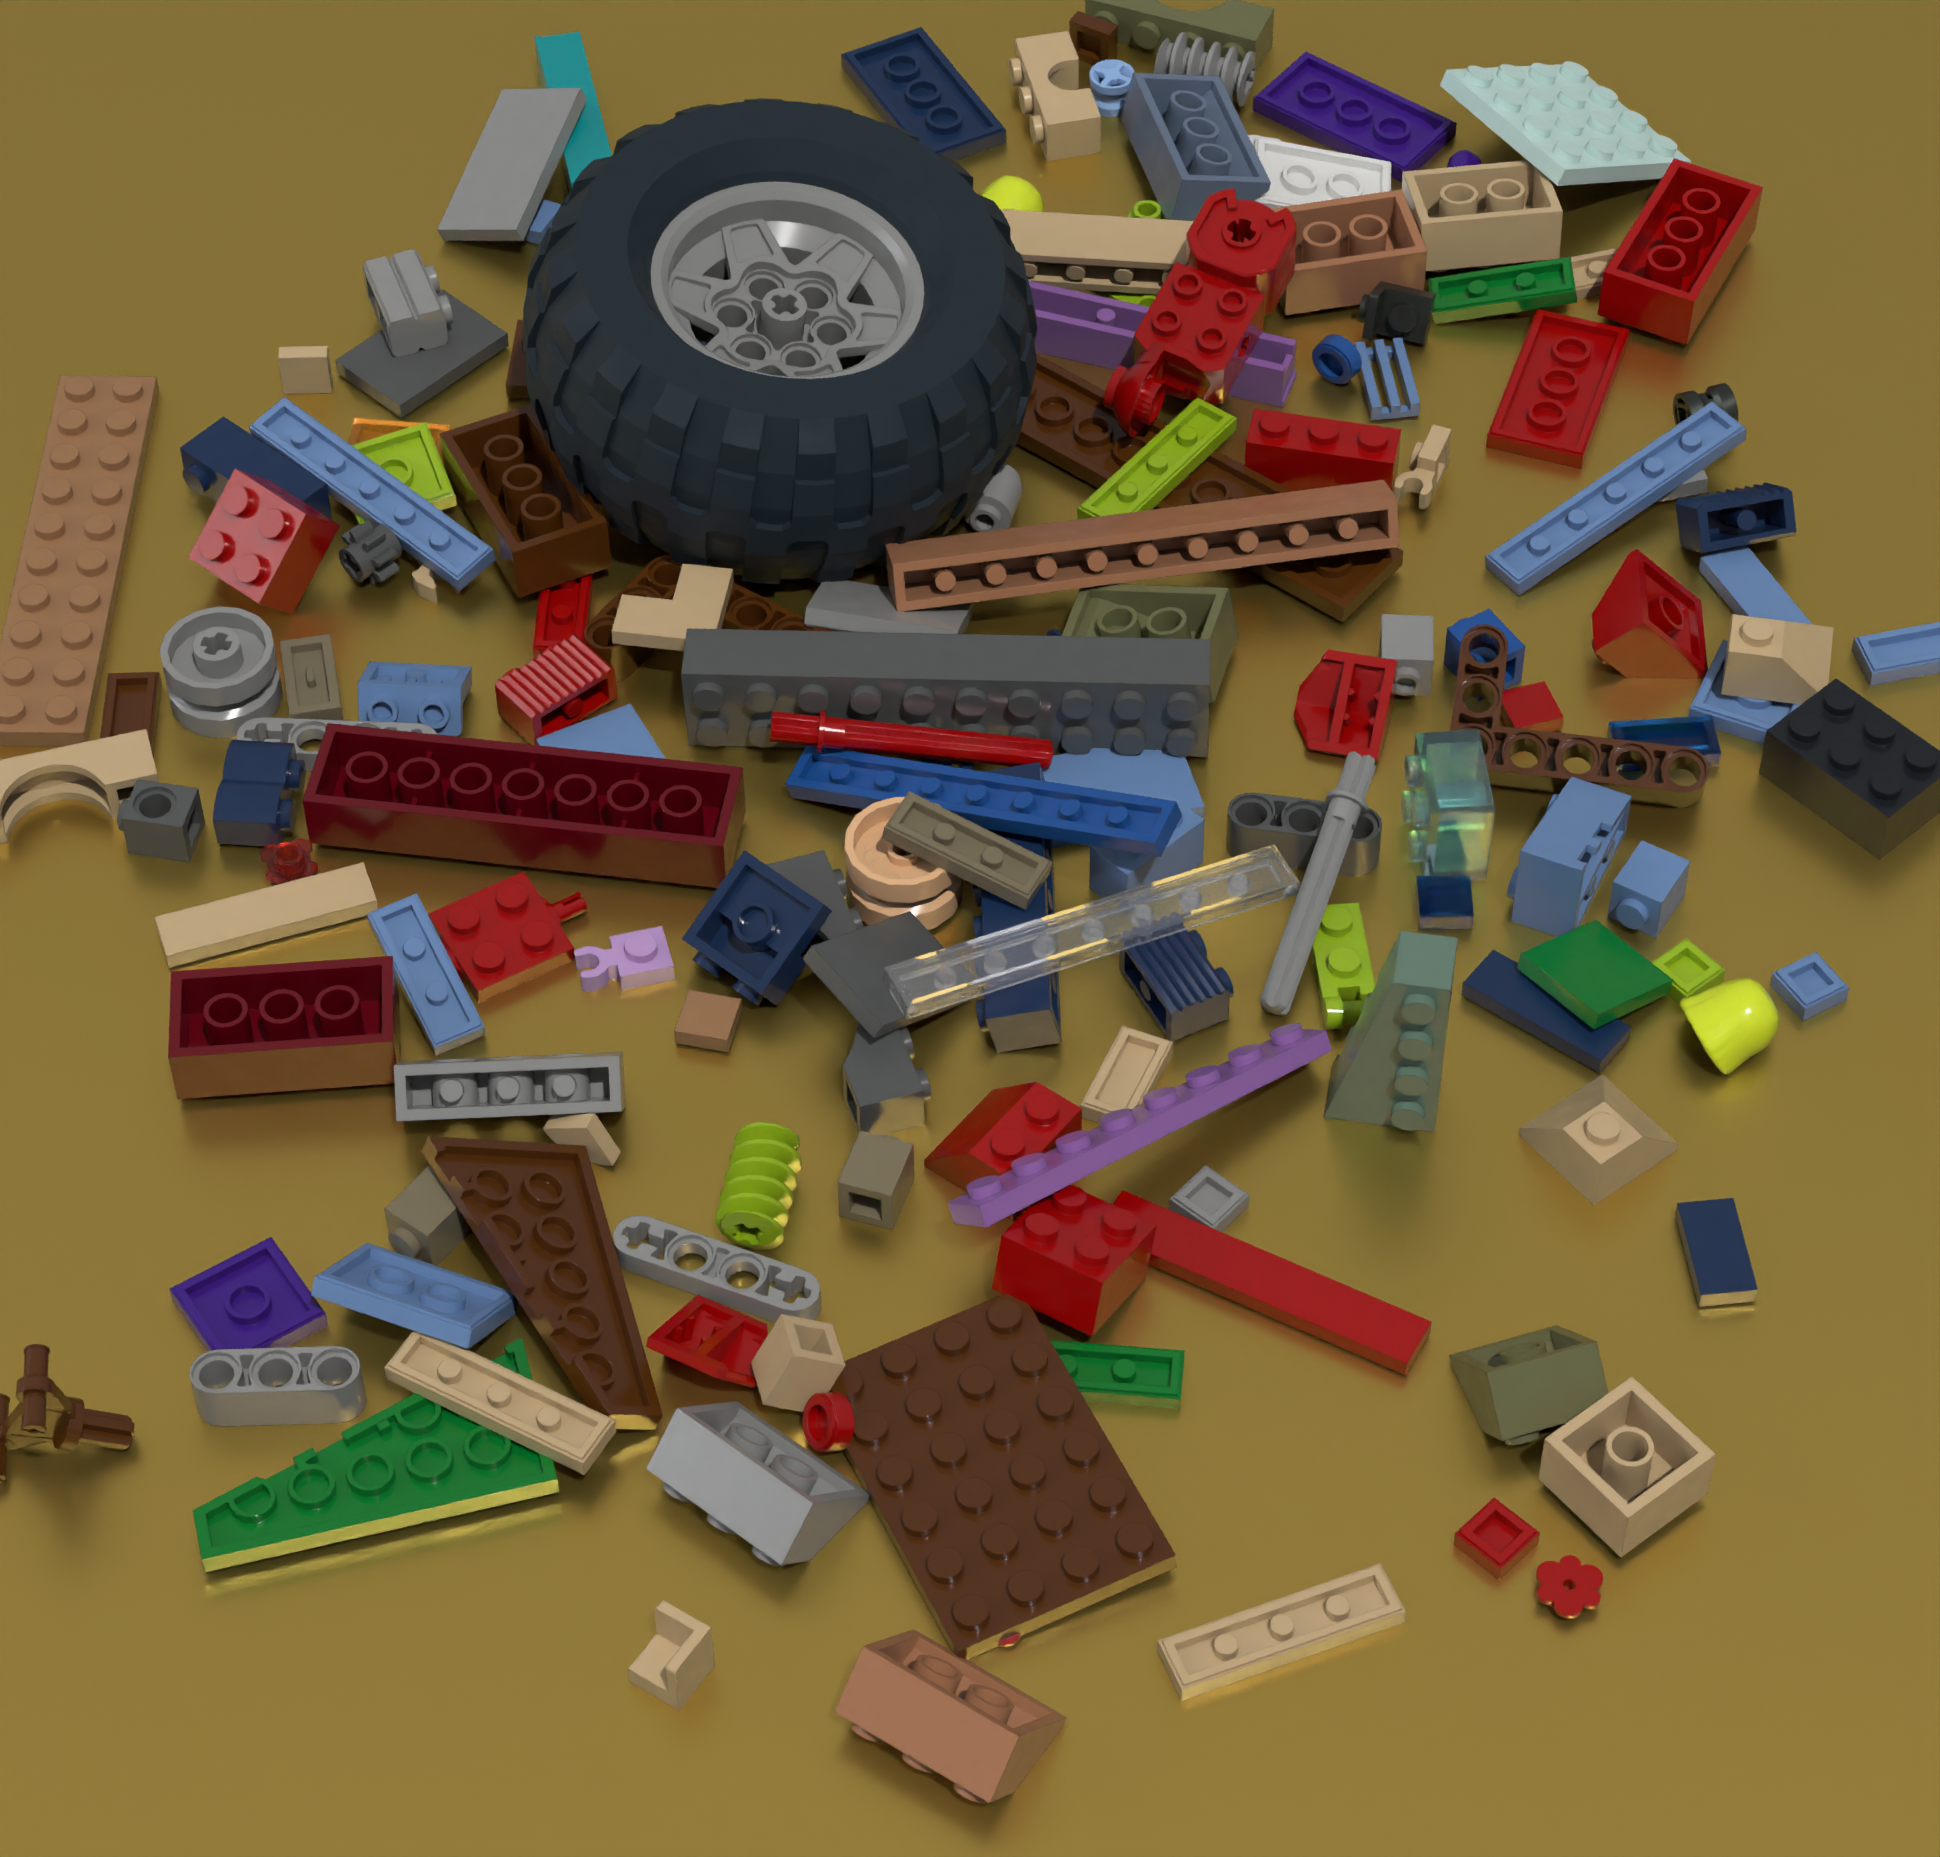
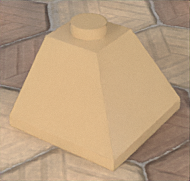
M1731 614L1721 694L1801 705L1829 683L1834 627Z
M1603 1074L1519 1128V1136L1593 1205L1604 1200L1678 1150V1143Z

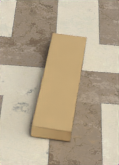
M364 862L163 914L154 918L168 966L171 968L364 917L368 913L378 910V904Z
M412 1331L384 1367L387 1380L583 1475L587 1473L616 1433L614 1419L468 1349L416 1331Z
M1380 1563L1158 1640L1157 1652L1181 1701L1403 1624L1405 1623L1406 1610Z

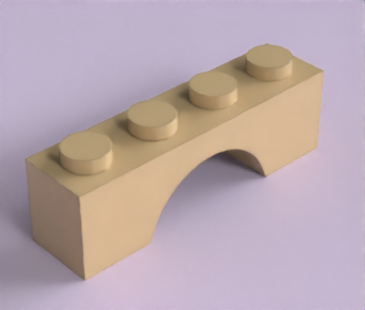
M147 729L0 760V844L8 843L14 826L25 814L40 805L53 801L79 800L88 802L102 809L112 820L117 819L120 804L124 799L129 800L137 779L159 782Z

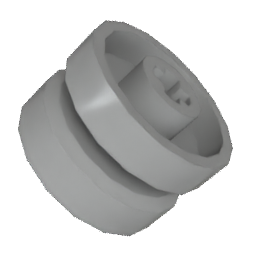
M221 606L197 610L178 620L164 635L159 651L172 713L185 729L203 737L229 738L236 736L239 727L246 721L253 718L272 717L278 711L283 690L277 666L275 645L270 627L258 615L241 608Z

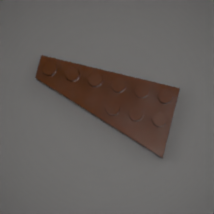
M428 1136L421 1152L585 1405L614 1419L616 1429L655 1430L663 1414L586 1146Z

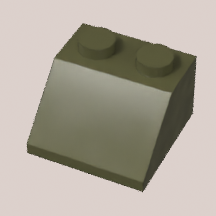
M1558 1325L1449 1355L1451 1366L1482 1431L1504 1441L1506 1445L1532 1442L1540 1437L1539 1430L1559 1425V1428L1608 1394L1597 1341Z

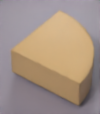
M595 1113L551 1115L543 1128L556 1144L586 1146L590 1162L594 1164L613 1166L621 1153L617 1144Z

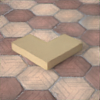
M682 564L673 600L622 594L612 627L613 644L684 651L687 628L721 629L734 582L733 569Z

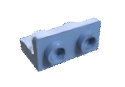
M370 661L358 681L359 721L419 723L433 728L437 735L459 736L463 731V702L472 687V667Z

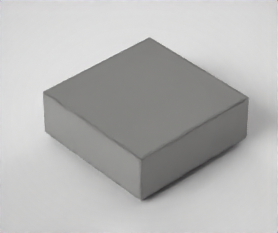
M1207 1165L1169 1199V1210L1220 1232H1223L1249 1207V1194Z

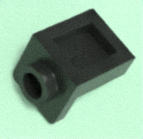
M1380 281L1371 291L1370 295H1363L1360 303L1358 322L1364 323L1362 338L1372 340L1377 334L1424 344L1429 335L1436 293Z

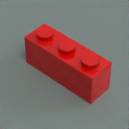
M1254 408L1246 439L1245 466L1291 491L1384 480L1393 492L1398 474L1402 429Z

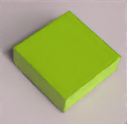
M1687 938L1651 962L1673 979L1668 996L1678 1004L1683 998L1697 995L1724 981L1725 969Z

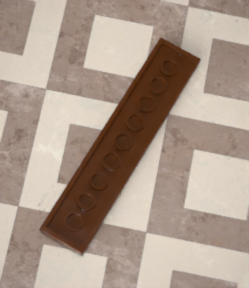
M1036 354L1037 362L1034 382L1017 444L1093 486L1100 488L1168 424L1156 418L1152 425L1145 424L1135 437L1128 436L1117 424L1113 410L1103 406L1105 390ZM1215 450L1152 510L1293 491ZM1393 547L1243 568L1344 622L1402 566L1403 550Z

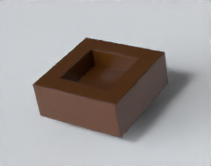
M1078 11L1069 21V35L1079 61L1094 66L1103 60H1117L1118 25Z

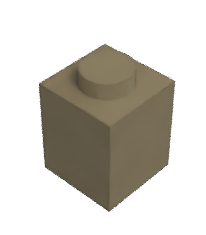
M859 1131L838 1180L839 1216L893 1230L914 1181V1144L903 1142L890 1135H876Z
M430 1165L384 1208L389 1233L388 1240L397 1253L438 1266L472 1232L471 1227Z

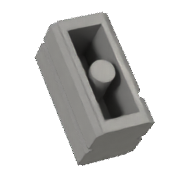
M414 249L395 253L391 259L384 256L365 261L362 267L366 293L392 354L398 358L418 353L419 348H423L426 351L445 346L447 341H449L447 324L453 323V314L447 296H437L436 294L440 293V286L434 266L424 267L419 253Z

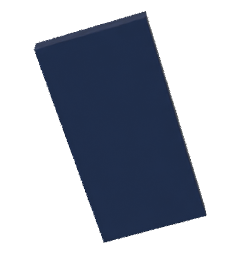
M922 27L841 54L842 68L884 121L919 137V142L933 152L948 156L956 161L1006 143V129Z

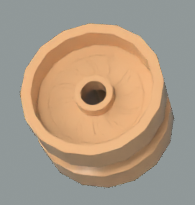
M892 797L872 803L856 814L846 829L844 847L845 866L847 869L846 886L851 908L856 907L858 909L861 920L868 926L911 911L927 930L938 927L953 916L962 901L963 879L882 839L884 827L905 797Z

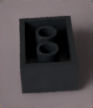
M1834 679L1766 731L1759 774L1879 860L1940 813V750L1838 679Z

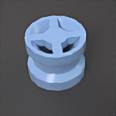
M1115 59L1103 60L1092 66L1089 72L1091 92L1101 116H1122L1132 74L1135 73L1131 65L1124 61Z

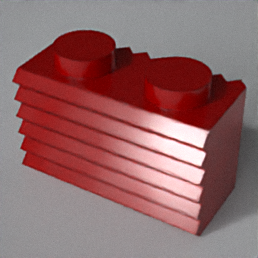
M572 635L570 640L564 639L562 644L551 645L543 654H539L536 660L531 659L528 665L523 664L521 668L509 670L495 683L499 716L501 719H505L507 725H511L513 730H517L520 737L523 736L525 741L530 742L531 745H536L537 738L574 725L618 698L615 669L577 635Z

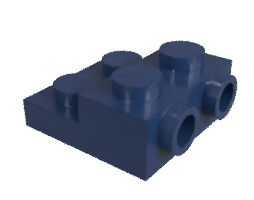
M744 850L685 933L682 940L698 950L692 960L714 976L719 978L724 970L738 978L732 988L754 1004L759 1006L765 997L778 1006L807 965L801 954L832 910Z

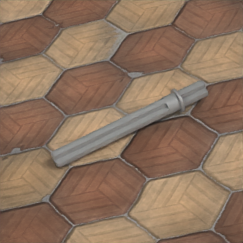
M1355 751L1349 752L1336 789L1327 793L1326 803L1329 807L1260 997L1261 1008L1268 1013L1284 1016L1290 1010L1359 816L1365 815L1368 809L1365 797L1376 769L1374 765L1376 760L1370 755L1361 756Z

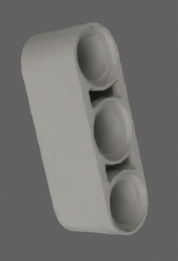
M346 1347L218 1349L207 1351L198 1356L192 1363L189 1371L198 1414L203 1421L214 1426L342 1423L359 1416L367 1402L359 1358Z

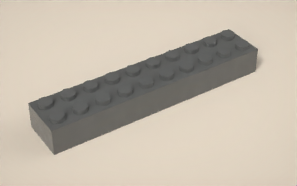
M687 628L681 678L688 745L805 748V745L769 742L772 712L819 716L821 710L826 711V716L1048 739L1052 741L1053 753L1056 754L1071 753L1080 755L1089 752L1092 748H1113L1118 753L1126 756L1140 754L1143 750H1168L1169 753L1178 757H1208L1211 639Z

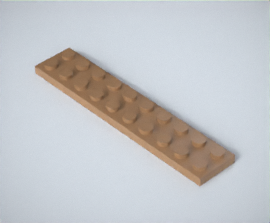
M60 375L0 641V746L64 747L89 740L159 394L157 377Z

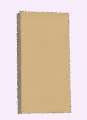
M1122 1025L1080 1104L1082 1118L1100 1124L1099 1119L1107 1113L1126 1108L1132 1110L1144 1104L1143 1096L1155 1090L1173 1055V1042Z

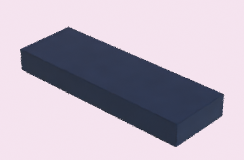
M1492 950L1463 982L1461 995L1599 1073L1630 1038L1631 1026L1618 1019L1592 1029L1517 968V962L1495 950Z

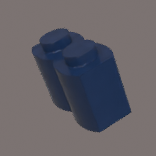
M231 740L226 753L223 778L217 790L213 811V824L218 844L281 847L285 832L294 831L297 810L296 802L293 798L295 791H303L306 777L304 760H297L294 743Z

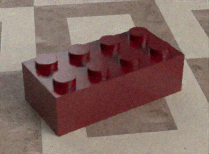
M393 956L171 971L168 1059L177 1099L393 1084L394 1065L400 1062V1003Z

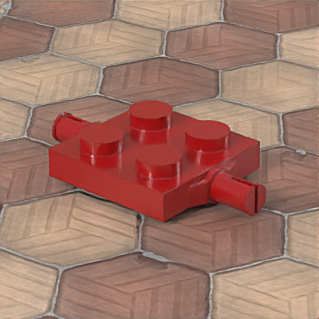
M523 871L430 912L428 916L461 981L467 985L479 1004L574 961V947L562 930L561 923L587 913L588 907L580 892L550 904L538 894Z

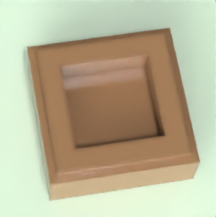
M688 990L674 1030L675 1043L729 1052L742 1013V999Z

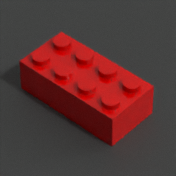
M1674 158L1604 271L1597 315L1687 345L1755 231L1763 187Z

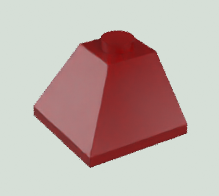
M1638 549L1630 552L1592 614V648L1594 653L1602 663L1612 665L1627 678L1702 679L1708 671L1701 600Z

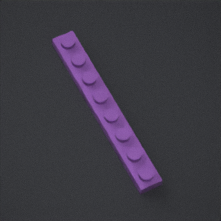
M1300 1023L1278 1027L1269 1033L1270 1040L1260 1045L1242 1046L1229 1052V1061L1219 1066L1210 1065L1195 1069L1186 1074L1187 1082L1175 1088L1164 1087L1147 1093L1143 1096L1144 1104L1132 1110L1126 1108L1112 1111L1099 1119L1100 1126L1090 1131H1076L1058 1138L1055 1141L1057 1147L1045 1154L1033 1153L1020 1157L1011 1163L1012 1170L1001 1176L991 1175L972 1181L966 1186L967 1193L948 1202L954 1224L988 1227L1331 1052L1332 1048L1326 1030L1302 1029Z

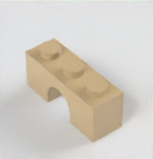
M1062 31L1016 38L1015 58L1008 59V71L1012 86L1019 85V102L1023 115L1030 114L1029 126L1033 143L1041 144L1047 161L1100 153L1101 115L1091 89H1078L1079 58L1069 32Z

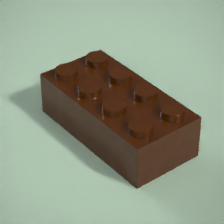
M532 404L439 433L443 464L452 489L484 543L493 548L495 561L518 598L612 567L607 521L590 494L586 493L584 495L569 479H566L564 467L559 461L556 452L550 450L544 430L541 428Z

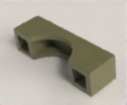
M1085 0L1086 14L1118 25V43L1157 53L1166 38H1169L1170 42L1174 43L1178 35L1184 32L1188 35L1187 47L1189 48L1192 47L1195 39L1199 36L1204 38V52L1207 53L1215 41L1221 43V57H1225L1232 46L1238 48L1239 62L1243 61L1248 51L1254 52L1256 74L1272 46L1274 9L1241 0H1228L1220 6L1201 11L1175 9L1158 0Z

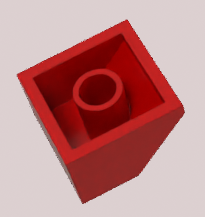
M1039 1082L993 1089L924 1159V1167L967 1193L966 1186L972 1181L991 1175L1001 1176L1012 1170L1011 1163L1014 1160L1033 1153L1045 1154L1057 1147L1055 1141L1058 1138L1072 1132L1082 1131V1108ZM1027 1207L1007 1218L1014 1221Z

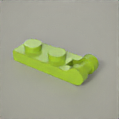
M1359 902L1330 904L1326 906L1310 951L1326 1030L1343 1029L1344 1023L1357 1022L1368 993H1372L1375 988Z

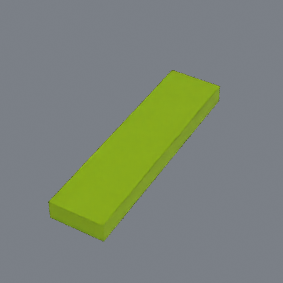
M1196 398L1077 508V519L1152 510L1237 430V418L1206 401Z

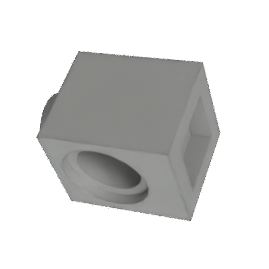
M1381 614L1378 657L1398 661L1394 695L1430 696L1434 663L1433 616Z

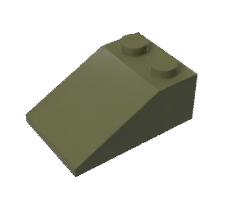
M1110 584L1079 589L1061 636L1211 639L1209 703L1214 704L1239 632L1229 588Z

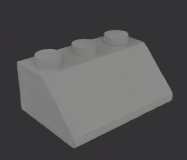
M737 1401L676 1408L646 1468L664 1481L662 1487L668 1494L681 1501L693 1502L708 1513L707 1520L714 1527L729 1534H738L753 1545L752 1552L762 1561L777 1567L812 1560L866 1505L869 1499V1494L864 1489Z

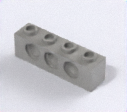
M623 1051L400 1061L394 1065L396 1121L622 1112L625 1108Z

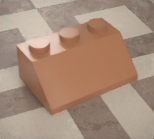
M914 1629L862 1647L834 1711L851 1721L852 1730L861 1737L874 1742L885 1741L903 1752L902 1758L906 1763L924 1772H937L955 1783L954 1789L956 1792L978 1803H991L1014 1793L1060 1732L1067 1718L965 1658L957 1657L953 1651Z

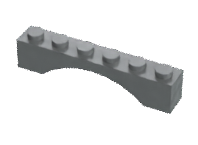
M824 850L766 864L832 910L804 950L805 953L813 945L863 928L858 909L856 907L848 909L845 900L848 899V891L841 869L832 870ZM857 1021L858 1026L853 1046L843 1064L844 1100L857 1133L859 1134V1131H864L876 1135H887L925 1125L924 1101L931 1100V1088L925 1070L923 1068L915 1069L911 1059H914V1048L908 1029L902 1027L873 1038Z

